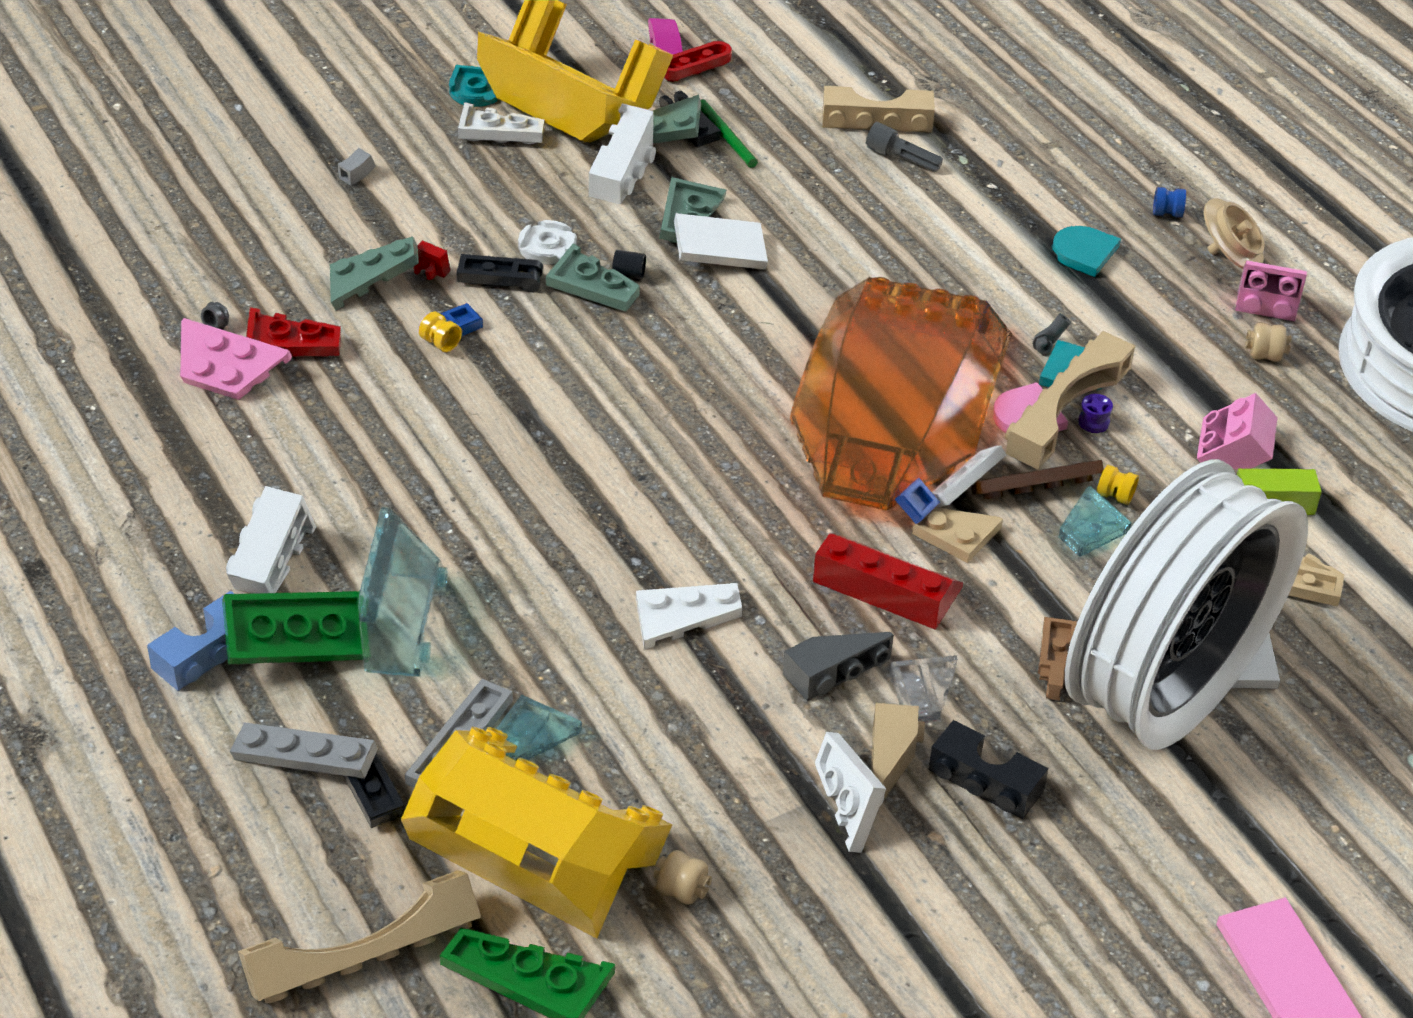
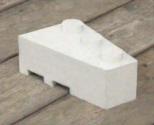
M623 103L619 109L620 121L618 125L612 124L609 130V134L613 136L608 146H601L589 171V196L616 204H621L625 197L632 193L635 182L643 177L646 166L653 162L656 154V148L653 147L654 111Z
M265 486L261 497L256 498L252 508L251 520L248 526L242 529L239 547L235 555L229 558L226 567L227 576L234 589L248 593L277 592L290 571V566L286 565L292 554L300 555L303 550V544H299L306 533L313 534L316 529L315 522L302 495Z

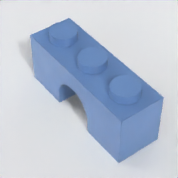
M223 596L203 608L207 629L205 634L190 636L174 627L147 645L151 669L177 691L196 681L201 675L228 659L222 605Z

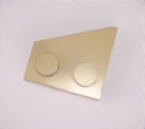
M935 507L922 521L913 525L912 534L969 563L1000 531L1003 519L997 516Z
M1308 553L1302 558L1289 596L1338 607L1344 574L1331 566L1323 564L1320 559Z

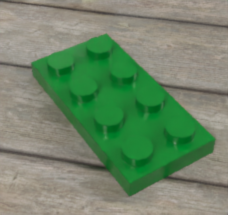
M364 591L224 594L222 605L228 664L369 660L371 656Z

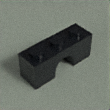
M953 720L932 745L928 770L940 778L949 780L966 789L972 795L991 802L1003 811L1024 819L1044 792L1049 768L1018 752L1007 763L999 765L990 764L981 758L985 735Z

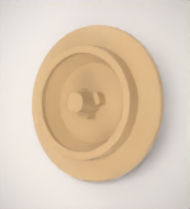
M1218 198L1209 200L1204 206V219L1208 231L1214 240V243L1208 246L1210 254L1215 255L1222 251L1232 263L1241 269L1244 268L1246 261L1263 263L1264 238L1252 216L1243 207L1234 202H1226Z

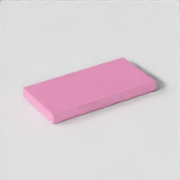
M1286 897L1218 916L1217 927L1272 1018H1362Z

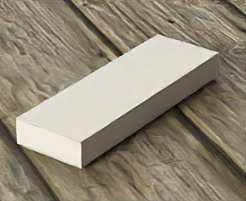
M997 445L979 451L935 488L932 493L940 501L936 507L939 508L952 503L1003 459L1007 454L1002 446Z

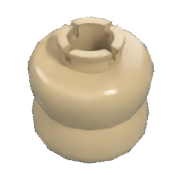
M1258 322L1255 324L1253 331H1247L1246 339L1250 340L1245 341V349H1250V356L1253 359H1267L1272 362H1279L1284 353L1289 354L1291 348L1289 343H1291L1292 336L1286 335V327L1276 324L1270 326L1269 324Z
M679 850L671 852L667 858L662 856L656 865L661 870L655 869L653 875L654 879H657V890L659 893L675 897L686 905L693 904L698 897L703 899L709 890L705 885L710 886L712 882V876H708V865L701 859L690 858Z

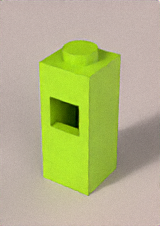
M1238 468L1237 476L1242 479L1245 486L1253 485L1260 488L1265 493L1267 499L1295 502L1305 509L1307 515H1315L1322 492L1315 469Z

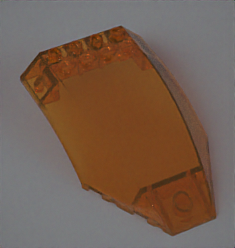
M868 277L836 297L811 350L790 413L791 424L796 426L797 438L803 444L802 450L808 463H811L813 466V476L819 483L822 497L887 511L896 506L897 502L894 499L917 478H920L928 487L940 480L941 476L955 471L957 464L962 461L967 462L975 455L994 387L1012 338L1011 331L988 301L980 300L973 295L960 296L951 294L944 289L931 290L921 288L914 283L902 284L892 282L885 277Z

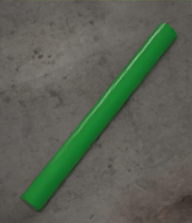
M701 99V112L721 130V136L749 168H754L758 160L705 99Z

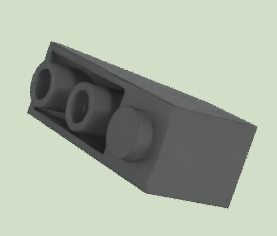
M891 632L811 637L784 651L782 675L808 701L818 695L828 693L832 688L847 680L857 678L861 673L875 666H881L891 658L894 635Z

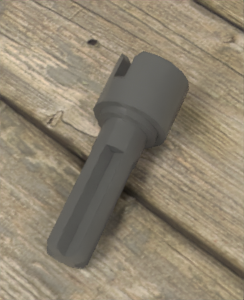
M878 121L873 124L865 142L867 148L884 156L893 153L933 172H937L942 165L943 158L899 138L897 130Z

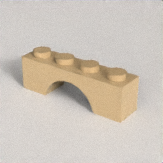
M824 86L822 128L870 130L873 124L878 121L897 131L932 133L935 113L934 91L906 90L896 99L875 101L858 95L852 87Z

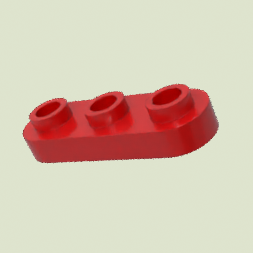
M713 41L673 54L664 79L676 82L682 78L700 74L715 67L724 66L731 61L732 47L726 42Z

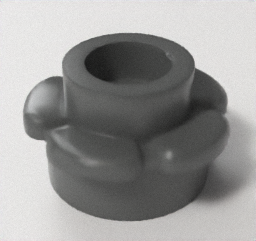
M209 302L201 311V320L205 325L224 330L225 326L229 323V312L221 303Z

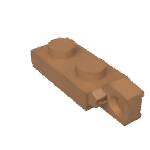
M1044 617L1038 674H1040L1039 680L1048 681L1046 699L1060 701L1063 683H1065L1067 654L1078 621Z

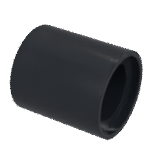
M616 249L612 269H615L627 278L643 280L646 268V254Z

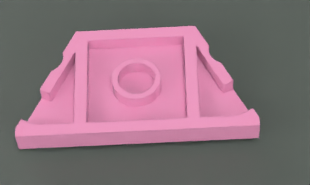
M183 318L181 321L180 377L186 384L239 400L249 393L254 385L262 383L270 376L269 371L282 361L286 364L292 358L290 351L186 318Z

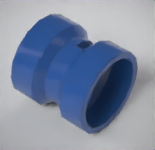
M1156 187L1153 215L1163 216L1166 213L1172 214L1173 217L1182 218L1186 204V189L1168 191L1165 187Z

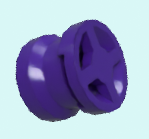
M1101 394L1085 396L1081 403L1083 411H1081L1078 419L1080 427L1091 433L1106 431L1110 425V415L1113 410L1112 401Z

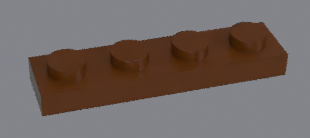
M1102 460L1087 461L978 480L971 485L972 495L983 494L985 500L1003 497L1002 490L1013 488L1014 494L1034 491L1033 485L1044 483L1045 489L1064 486L1063 480L1074 478L1075 484L1094 481L1093 474L1103 473L1104 471Z

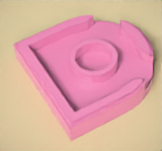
M1036 382L1006 391L998 396L993 410L995 424L1006 433L1009 425L1012 422L1016 423L1022 417L1028 405L1032 406L1038 400L1043 390L1041 386ZM1061 412L1056 418L1059 428L1058 432L1066 430L1068 426V420Z

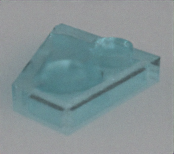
M1089 486L1060 527L1058 538L1081 557L1127 534L1131 528V522L1095 489Z
M521 695L496 729L508 735L506 740L517 745L515 753H506V756L515 761L518 758L529 760L578 735L582 730V721Z

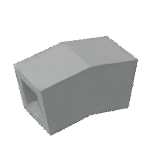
M358 148L349 158L338 163L339 179L350 186L364 179L376 167L372 156Z

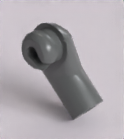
M1059 313L1047 328L1034 336L1033 348L1041 354L1051 351L1052 346L1068 328L1071 321L1065 315Z

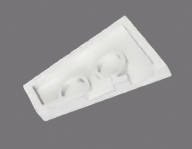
M464 102L458 127V138L467 139L468 141L494 140L498 143L517 141L524 144L542 143L545 120L516 113L503 116L497 113V109L489 107L484 112L475 110L473 104Z
M737 583L636 591V604L644 650L655 647V642L667 637L675 640L684 637L685 631L697 627L707 629L742 617V604Z
M826 732L815 761V766L827 796L834 797L838 811L835 817L838 825L845 826L849 835L845 841L848 851L862 853L878 809L884 801L886 788L839 733Z

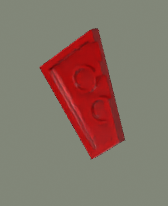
M250 307L246 337L287 349L292 357L340 356L341 326L308 319L301 322L287 320V315L275 313L274 317L261 314L260 309Z

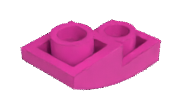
M648 19L650 43L671 54L683 51L675 19Z

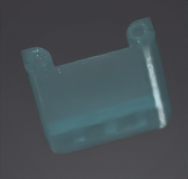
M382 507L380 510L359 594V620L364 671L420 677L423 663H429L431 655V643L424 642V633L434 590H439L440 587H446L448 570L447 567H442V562L437 555L390 507Z

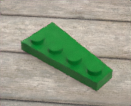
M465 928L459 929L440 955V965L548 1018H584L615 974L614 963L602 961L599 965L583 961V956L567 953L566 957L545 952V947L533 944H529V947L509 944V939Z

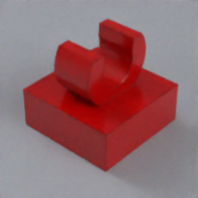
M423 240L418 244L419 264L413 267L414 273L418 275L421 270H426L428 280H432L436 275L445 278L451 271L447 250Z

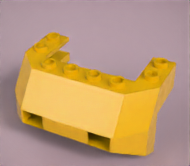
M524 0L509 40L478 31L477 61L496 98L535 118L544 119L545 123L589 143L608 135L612 124L618 125L620 121L619 109L622 103L646 110L652 107L673 57L671 53L635 39L615 88L547 56L567 4L559 0Z
M471 727L470 730H455L417 780L401 818L409 839L597 939L626 870L629 868L655 866L673 824L662 819V812L643 805L640 809L628 806V809L612 810L601 804L603 799L600 796L585 790L578 793L569 788L571 783L568 780L554 774H549L547 777L537 772L539 766L523 758H518L517 761L506 756V753H515L517 745L507 741L508 735L498 729L487 727L485 731L477 727ZM529 843L557 857L556 866L526 851Z

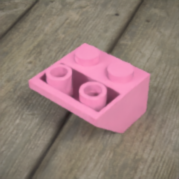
M1246 261L1238 289L1235 311L1295 321L1307 271Z
M1257 393L1245 398H1239L1231 405L1218 411H1211L1203 417L1197 453L1198 461L1201 463L1211 459H1219L1229 464L1233 469L1238 470V468L1251 469L1273 458L1278 417Z

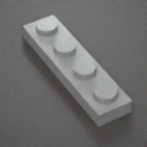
M481 679L406 772L405 784L415 788L419 776L455 730H470L471 727H477L486 731L487 727H493L512 703V691Z
M244 722L230 753L234 760L365 779L378 747L374 740Z

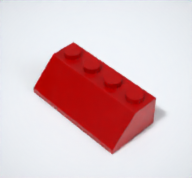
M829 533L815 553L814 583L934 630L937 629L963 588V582L833 533Z

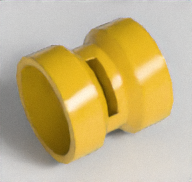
M434 311L423 318L419 326V335L429 343L434 342L436 348L446 353L458 345L461 340L462 329L456 323L447 321L445 316Z
M1108 464L1100 477L1097 495L1106 498L1109 496L1115 497L1119 503L1128 506L1137 489L1139 475L1131 472L1124 474L1119 472L1117 467Z

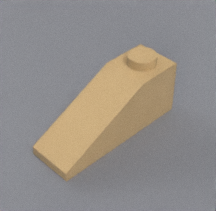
M875 703L871 771L886 788L884 799L915 757L917 742L923 743L925 721H918L919 706Z

